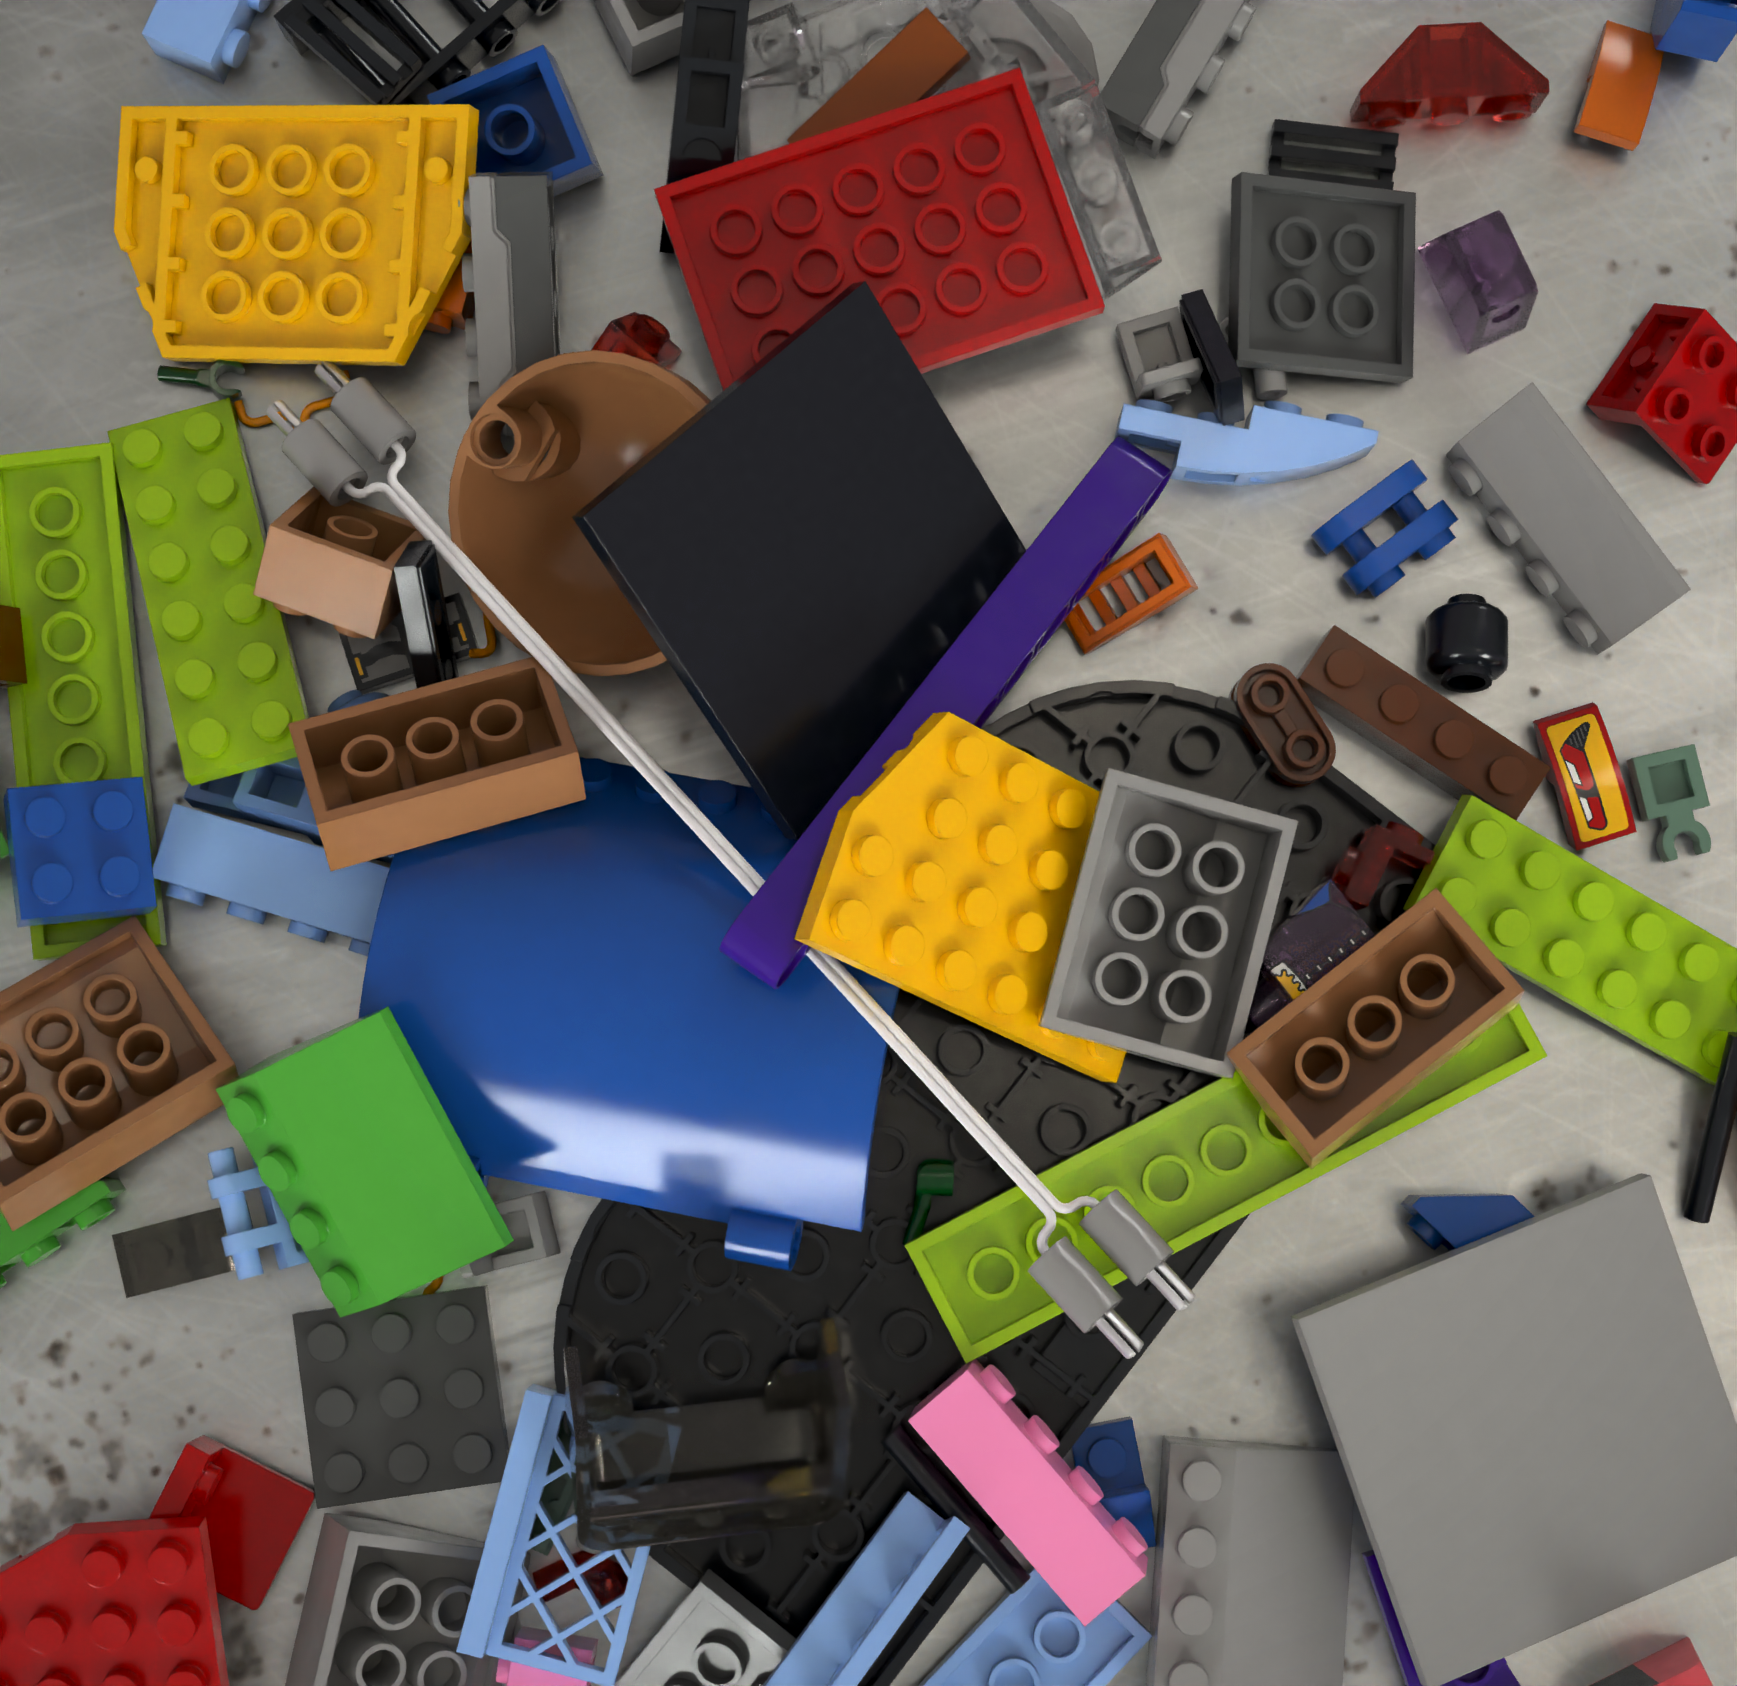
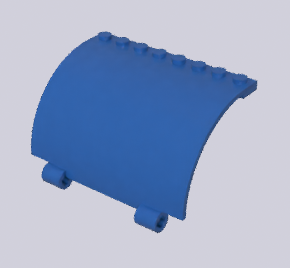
M579 757L586 794L585 800L395 853L386 878L370 943L359 1018L387 1006L389 1007L486 1188L489 1176L727 1223L724 1247L725 1258L787 1271L793 1269L797 1259L802 1237L803 1220L862 1232L865 1222L872 1140L888 1043L807 955H805L788 979L777 990H774L719 951L727 931L753 896L634 766L606 762L598 758ZM665 771L765 881L798 841L785 838L752 787L731 784L723 780H707ZM838 960L893 1020L900 988Z

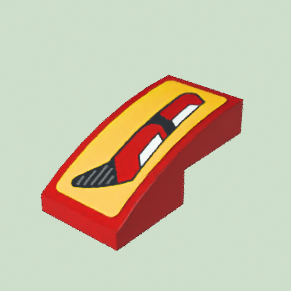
M1592 702L1533 721L1542 762L1551 767L1546 774V780L1555 786L1568 844L1578 851L1637 832L1620 767L1598 706Z

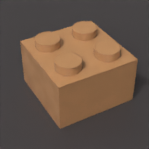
M312 487L270 524L253 595L273 602L276 609L286 614L295 616L309 615L333 624L334 629L343 635L353 638L369 637L375 640L402 611L394 572L396 562L410 541L427 540L409 520L354 500L334 507L329 504L315 487Z

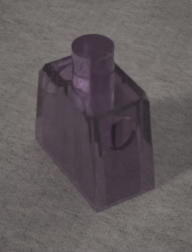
M1500 210L1447 232L1418 247V252L1467 354L1526 328L1538 294L1537 283L1504 214ZM1502 311V315L1495 317L1499 312Z

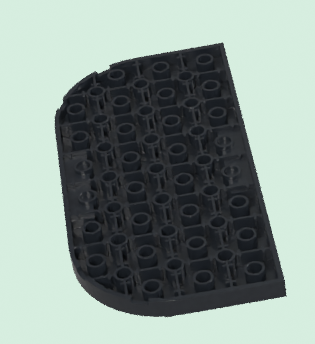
M1123 680L1070 687L1036 698L982 728V730L1099 792L1105 770L1111 768L1297 820L1298 825L1262 965L1269 963L1271 960L1269 955L1279 951L1280 944L1288 945L1292 943L1294 938L1299 941L1305 940L1306 936L1317 938L1320 933L1329 935L1333 929L1337 931L1343 929L1345 923H1352L1358 932L1362 928H1370L1367 931L1368 936L1363 937L1366 941L1365 943H1367L1406 912L1403 907L1435 847V844L1333 766L1319 779L1306 786L1292 787L1280 783L1269 772L1270 770L1275 773L1271 767L1272 763L1262 749L1257 753L1242 730L1241 726L1245 728L1246 726L1242 721L1243 717L1238 711L1235 701L1222 696L1216 697L1198 690L1178 687L1173 683ZM1331 882L1332 901L1353 910L1360 918L1352 912L1331 903L1324 907L1344 915L1349 922L1341 916L1322 908L1301 917L1293 918L1291 916L1318 887L1321 890L1327 883ZM1261 966L1254 997L1262 992L1278 1013L1287 1004L1262 974ZM899 989L893 1021L1035 1175L1220 1078L1126 1052L1117 1083L1100 1082L918 996ZM1249 1018L1243 1040L1257 1029ZM889 1044L876 1112L868 1174L865 1222L862 1232L803 1220L802 1237L797 1259L793 1269L787 1271L725 1258L724 1247L727 1223L601 1199L590 1215L574 1247L556 1311L553 1350L557 1393L682 1425L659 1517L664 1519L661 1527L667 1531V1534L661 1541L653 1537L649 1556L690 1589L696 1585L708 1569L712 1570L796 1639L903 1493L909 1491L946 1520L942 1513L880 1443L885 1436L899 1425L908 1433L996 1537L1001 1540L1005 1535L908 1422L915 1406L966 1363L902 1242L915 1205L917 1170L922 1161L929 1158L949 1159L954 1164L953 1195L931 1196V1209L922 1234L1017 1184ZM1250 1214L1174 1253L1165 1262L1192 1290ZM1156 1270V1272L1166 1281V1283H1167V1284L1178 1294V1296L1184 1301L1185 1299H1184V1298L1175 1290V1288L1163 1277V1275H1162L1158 1270ZM1128 1278L1112 1286L1123 1298L1114 1310L1144 1342L1140 1352L1126 1340L1106 1317L1104 1318L1136 1353L1130 1359H1126L1097 1326L1084 1334L1065 1312L976 1358L984 1369L989 1364H992L1008 1379L1016 1392V1395L1011 1400L1028 1419L1033 1415H1037L1047 1424L1060 1443V1446L1055 1451L1062 1459L1176 1311L1173 1305L1148 1278L1137 1287ZM564 1411L562 1420L571 1448L578 1457L590 1450L585 1438L590 1430L596 1432L598 1430L590 1417ZM604 1421L612 1436L627 1428ZM638 1430L616 1443L635 1477L659 1463L665 1437ZM608 1448L581 1464L588 1480L599 1495L598 1499L627 1482ZM655 1475L640 1484L648 1500ZM632 1489L603 1506L627 1535L642 1528L627 1509V1506L643 1510ZM964 1539L957 1546L857 1686H890L984 1563Z

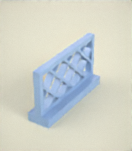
M532 1384L526 1389L456 1652L481 1659L484 1655H489L602 1686H615L682 1425L557 1393L556 1389ZM564 1411L590 1417L603 1442L572 1460L558 1437ZM604 1421L627 1428L612 1436ZM638 1430L665 1437L659 1463L635 1477L616 1443ZM608 1448L627 1482L599 1499L594 1500L576 1467ZM555 1450L563 1466L548 1474ZM568 1472L586 1506L554 1524L541 1501L544 1486ZM655 1475L648 1500L640 1484ZM632 1489L645 1512L642 1528L618 1541L602 1514L600 1507ZM591 1513L610 1547L578 1565L559 1532ZM538 1515L546 1530L531 1538ZM551 1538L569 1571L537 1589L524 1566L526 1554L529 1549ZM638 1540L633 1563L631 1564L623 1549ZM614 1554L628 1577V1582L623 1594L601 1606L583 1572ZM574 1578L592 1612L561 1630L542 1597ZM519 1581H521L528 1595L514 1603ZM534 1603L552 1636L532 1648L505 1642L504 1638L510 1616L529 1604ZM621 1605L616 1628L614 1629L606 1614ZM598 1620L611 1643L605 1668L578 1661L566 1638L593 1621ZM557 1644L564 1657L543 1651Z

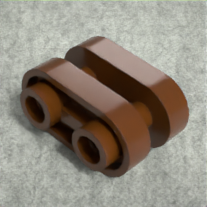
M1263 663L1249 669L1233 686L1228 699L1236 702L1238 711L1243 717L1242 721L1246 728L1241 726L1242 730L1257 753L1262 749L1272 763V769L1275 771V773L1270 770L1269 772L1277 781L1292 787H1302L1313 783L1331 768L1335 759L1336 745L1330 730L1296 677L1287 668L1274 663Z

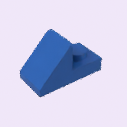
M1129 1416L1089 1424L1071 1448L1074 1467L1081 1466L1096 1481L1104 1494V1497L1099 1502L1116 1521L1121 1517H1125L1143 1536L1148 1548L1155 1547L1156 1540L1149 1488L1144 1482L1132 1418Z

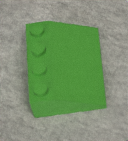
M388 1006L271 1055L216 1089L226 1108L231 1124L239 1131L258 1166L262 1181L270 1188L289 1223L292 1236L301 1245L321 1282L325 1296L332 1302L340 1318L379 1306L502 1249L514 1241Z

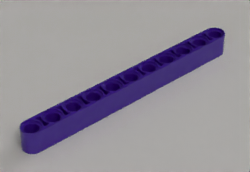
M1121 436L1114 439L738 915L719 947L721 953L774 990H777L788 979L812 948L794 938L838 811L852 796L862 795L885 771L882 765L897 750L905 749L910 744L915 731L933 713L950 712L982 728L1157 501L1167 485L1173 470Z

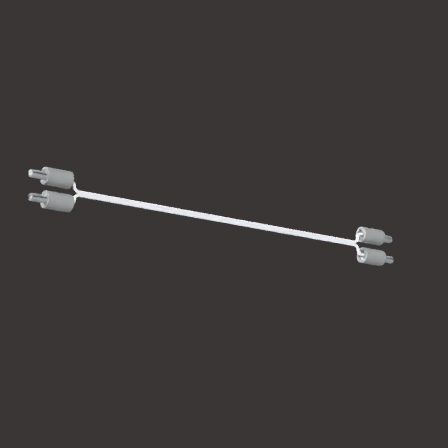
M322 361L326 369L343 386L341 387L319 363L315 368V374L335 395L330 405L331 411L379 463L386 465L394 462L387 473L389 485L375 482L364 487L368 479L366 471L319 420L308 419L302 422L283 400L274 401L275 407L294 427L292 429L279 413L269 405L266 415L286 436L281 447L282 452L329 504L336 507L348 503L353 498H366L375 492L384 493L426 540H432L436 551L748 892L754 896L765 880L398 482L397 473L405 464L406 452L415 442L416 431L365 377L350 380L334 362ZM814 948L809 950L806 955L1045 1215L1046 1224L1039 1232L1037 1238V1247L1041 1256L1027 1272L1084 1334L1097 1326L1126 1359L1134 1357L1136 1353L1104 1319L1106 1317L1138 1352H1140L1144 1345V1342L1114 1310L1123 1298L1074 1244L1064 1236L1050 1248L1048 1247L1047 1240L1054 1231L1057 1222L1054 1210L1067 1214L1073 1213L1084 1206L1092 1208L1080 1221L1079 1225L1136 1287L1148 1278L1177 1311L1186 1309L1188 1307L1187 1304L1156 1272L1158 1270L1188 1304L1194 1301L1195 1294L1165 1262L1174 1253V1250L1117 1189L1100 1202L1093 1197L1082 1196L1070 1203H1061L846 968L834 957Z

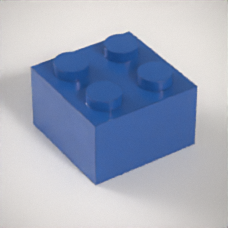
M544 45L427 95L431 105L470 104L479 110L476 173L497 172V174H500L501 172L553 171L554 197L603 176L558 63Z
M142 777L7 788L3 801L17 927L150 914L156 908Z

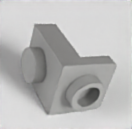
M1178 306L1117 324L1115 331L1137 400L1154 396L1156 401L1167 403L1183 398L1192 392L1191 385L1198 383L1203 367L1200 358L1193 357Z
M545 1190L494 1203L514 1241L502 1249L461 1267L460 1272L462 1277L466 1279L494 1270L560 1254Z

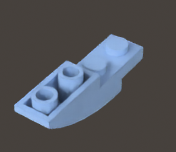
M1139 399L1136 401L1135 406L1123 405L1118 418L1114 439L1121 436L1136 447L1174 454L1173 471L1170 479L1201 484L1242 486L1274 484L1304 479L1341 468L1366 457L1375 446L1379 431L1363 428V420L1350 415L1328 414L1325 420L1301 415L1302 409L1299 406L1283 401H1266L1264 407L1253 405L1246 418L1244 428L1234 426L1235 423L1223 426L1222 422L1219 423L1216 414L1212 412L1198 413L1196 419L1172 414L1173 407L1164 402Z

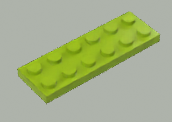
M230 398L107 431L109 441L114 444L116 473L185 779L192 786L297 757L288 724L307 719L309 714L285 614L276 609L273 602L253 595L266 543V534L238 417Z
M1462 795L1403 909L1407 911L1437 888L1481 940L1486 941L1491 952L1504 967L1715 1087L1728 1032H1737V948L1477 797Z

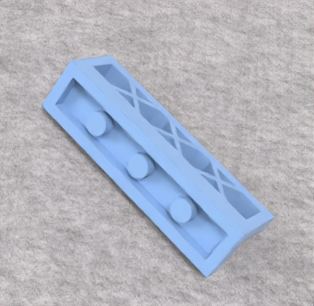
M909 1491L903 1493L763 1686H857L968 1533L970 1527L956 1516L944 1520Z

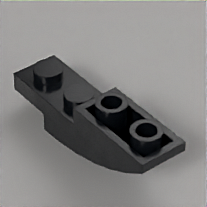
M750 0L684 1L666 185L734 162ZM662 220L659 252L675 254L664 220Z

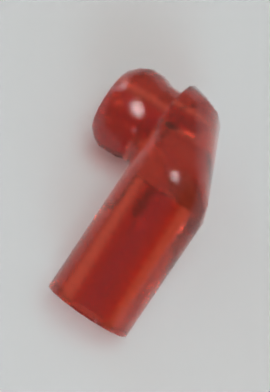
M584 1550L572 1554L578 1565L596 1555ZM610 1558L583 1572L596 1598L599 1599L601 1606L625 1592L628 1577L620 1563ZM560 1559L534 1571L532 1574L537 1589L568 1572L569 1569L563 1559ZM573 1578L542 1598L545 1602H548L575 1588L580 1589Z

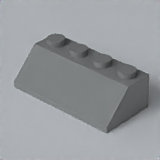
M1533 382L1461 438L1446 454L1452 463L1449 465V472L1458 487L1468 496L1476 494L1490 513L1487 516V521L1493 533L1506 546L1514 544L1528 563L1525 571L1532 584L1544 596L1549 597L1553 595L1567 614L1563 620L1570 634L1583 647L1591 645L1597 655L1620 641L1691 590Z

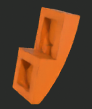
M1609 20L1606 21L1586 80L1589 84L1573 131L1574 133L1633 151L1638 146L1649 113L1664 51L1655 49L1652 34Z

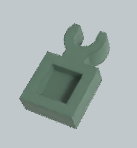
M1695 744L1627 760L1641 821L1660 818L1662 829L1656 839V849L1660 859L1664 863L1678 859L1674 841L1679 833L1690 837L1695 855L1710 852L1711 838L1709 832L1701 823L1695 821L1692 811L1710 806Z

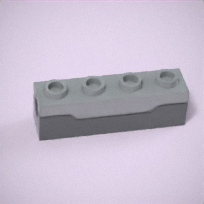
M1156 0L1095 101L1091 122L1132 146L1136 145L1138 150L1154 159L1165 141L1176 146L1194 112L1186 108L1196 89L1206 94L1210 90L1225 63V59L1217 54L1228 36L1237 42L1239 41L1257 8L1249 4L1250 0Z
M553 171L501 172L500 174H497V172L472 174L468 177L469 189L464 197V216L467 224L471 227L472 253H464L462 255V282L464 292H474L475 318H466L465 344L467 356L477 357L479 381L469 382L468 405L471 420H473L486 400L511 377L536 362L560 355ZM507 423L502 429L501 437L503 435H507V437L514 436L512 429Z

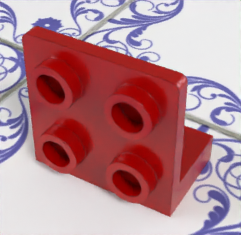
M1654 303L1586 405L1602 420L1642 426L1695 482L1709 484L1737 443V343L1706 309Z
M202 1435L186 1443L148 1519L206 1516L216 1592L251 1610H257L262 1606L316 1499L315 1491L206 1435Z

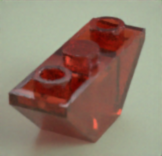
M1482 22L1418 25L1360 89L1350 109L1351 123L1369 122V127L1374 129L1399 127L1404 125L1408 119L1431 118V123L1438 126L1456 125L1467 121L1469 116L1493 115V119L1497 122L1521 121L1529 118L1531 113H1536L1550 92L1549 80Z

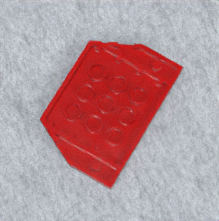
M206 1516L75 1523L57 1533L53 1540L23 1557L19 1555L1 1565L0 1686H229Z

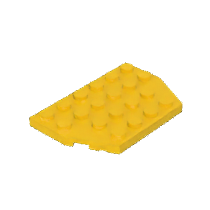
M470 104L121 106L114 233L120 249L127 252L140 284V286L136 287L143 308L149 312L152 318V332L162 357L174 362H216L224 360L239 363H319L323 365L322 361L334 362L336 365L405 366L471 241V227L467 224L464 216V197L469 189L468 177L476 174L479 110Z
M950 712L933 713L915 731L910 744L905 749L897 750L882 765L885 771L862 795L852 796L838 811L794 939L1100 1082L1117 1083L1126 1052L1039 1026L1100 792Z

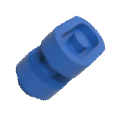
M1413 459L1368 490L1311 535L1326 556L1342 545L1356 564L1346 571L1342 577L1357 596L1368 589L1376 598L1405 576V573L1399 567L1401 563L1417 551L1426 561L1456 538L1449 527L1459 519L1446 502L1441 500L1427 510L1414 494V491L1428 479ZM1393 508L1406 524V527L1379 547H1376L1363 529Z

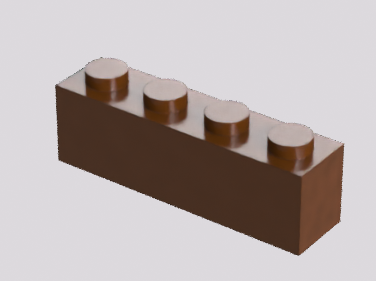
M1336 625L1322 637L1296 676V679L1313 705L1457 800L1462 795H1473L1517 820L1551 768Z

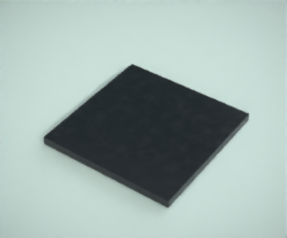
M866 281L851 284L572 517L785 838L795 840L802 836L1026 552L1024 545Z

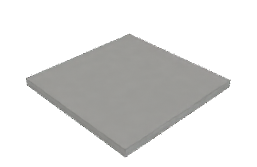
M1637 1174L1291 1316L1422 1686H1440L1737 1556V1424L1651 1175Z

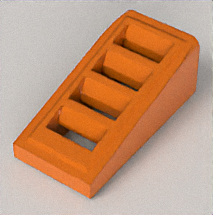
M1158 533L1107 565L1080 599L1081 601L1086 597L1090 598L1106 626L1095 631L1079 603H1077L1064 621L1084 654H1089L1196 591L1198 586L1169 538L1164 534ZM1154 558L1157 559L1171 585L1163 590L1146 564ZM1132 571L1149 597L1141 604L1123 577ZM1111 584L1127 611L1120 617H1117L1101 590Z

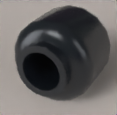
M1459 594L1452 596L1448 599L1447 604L1437 607L1426 618V670L1435 679L1441 681V685L1445 689L1453 692L1473 693L1488 689L1492 685V681L1498 679L1508 667L1507 616L1498 607L1486 603L1485 598L1480 595Z

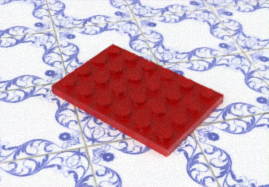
M1020 67L654 189L659 209L722 391L728 388L851 284L866 281L921 374L1101 314L1105 308Z

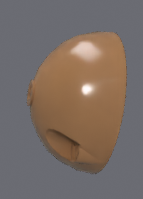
M598 350L563 353L536 362L511 377L486 400L470 423L457 451L450 479L448 516L451 541L474 563L574 673L592 676H613L631 674L652 668L667 661V659L572 517L712 400L690 381L664 366L624 353ZM506 423L514 434L515 444L510 454L506 452L501 443V432ZM548 449H549V452H548V454H547V457L542 461V459L544 458L545 454L547 453V451H548ZM467 585L474 601L491 624L517 648L531 655Z

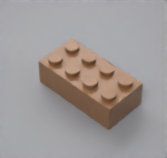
M534 657L288 724L330 871L586 799L579 752L552 676Z

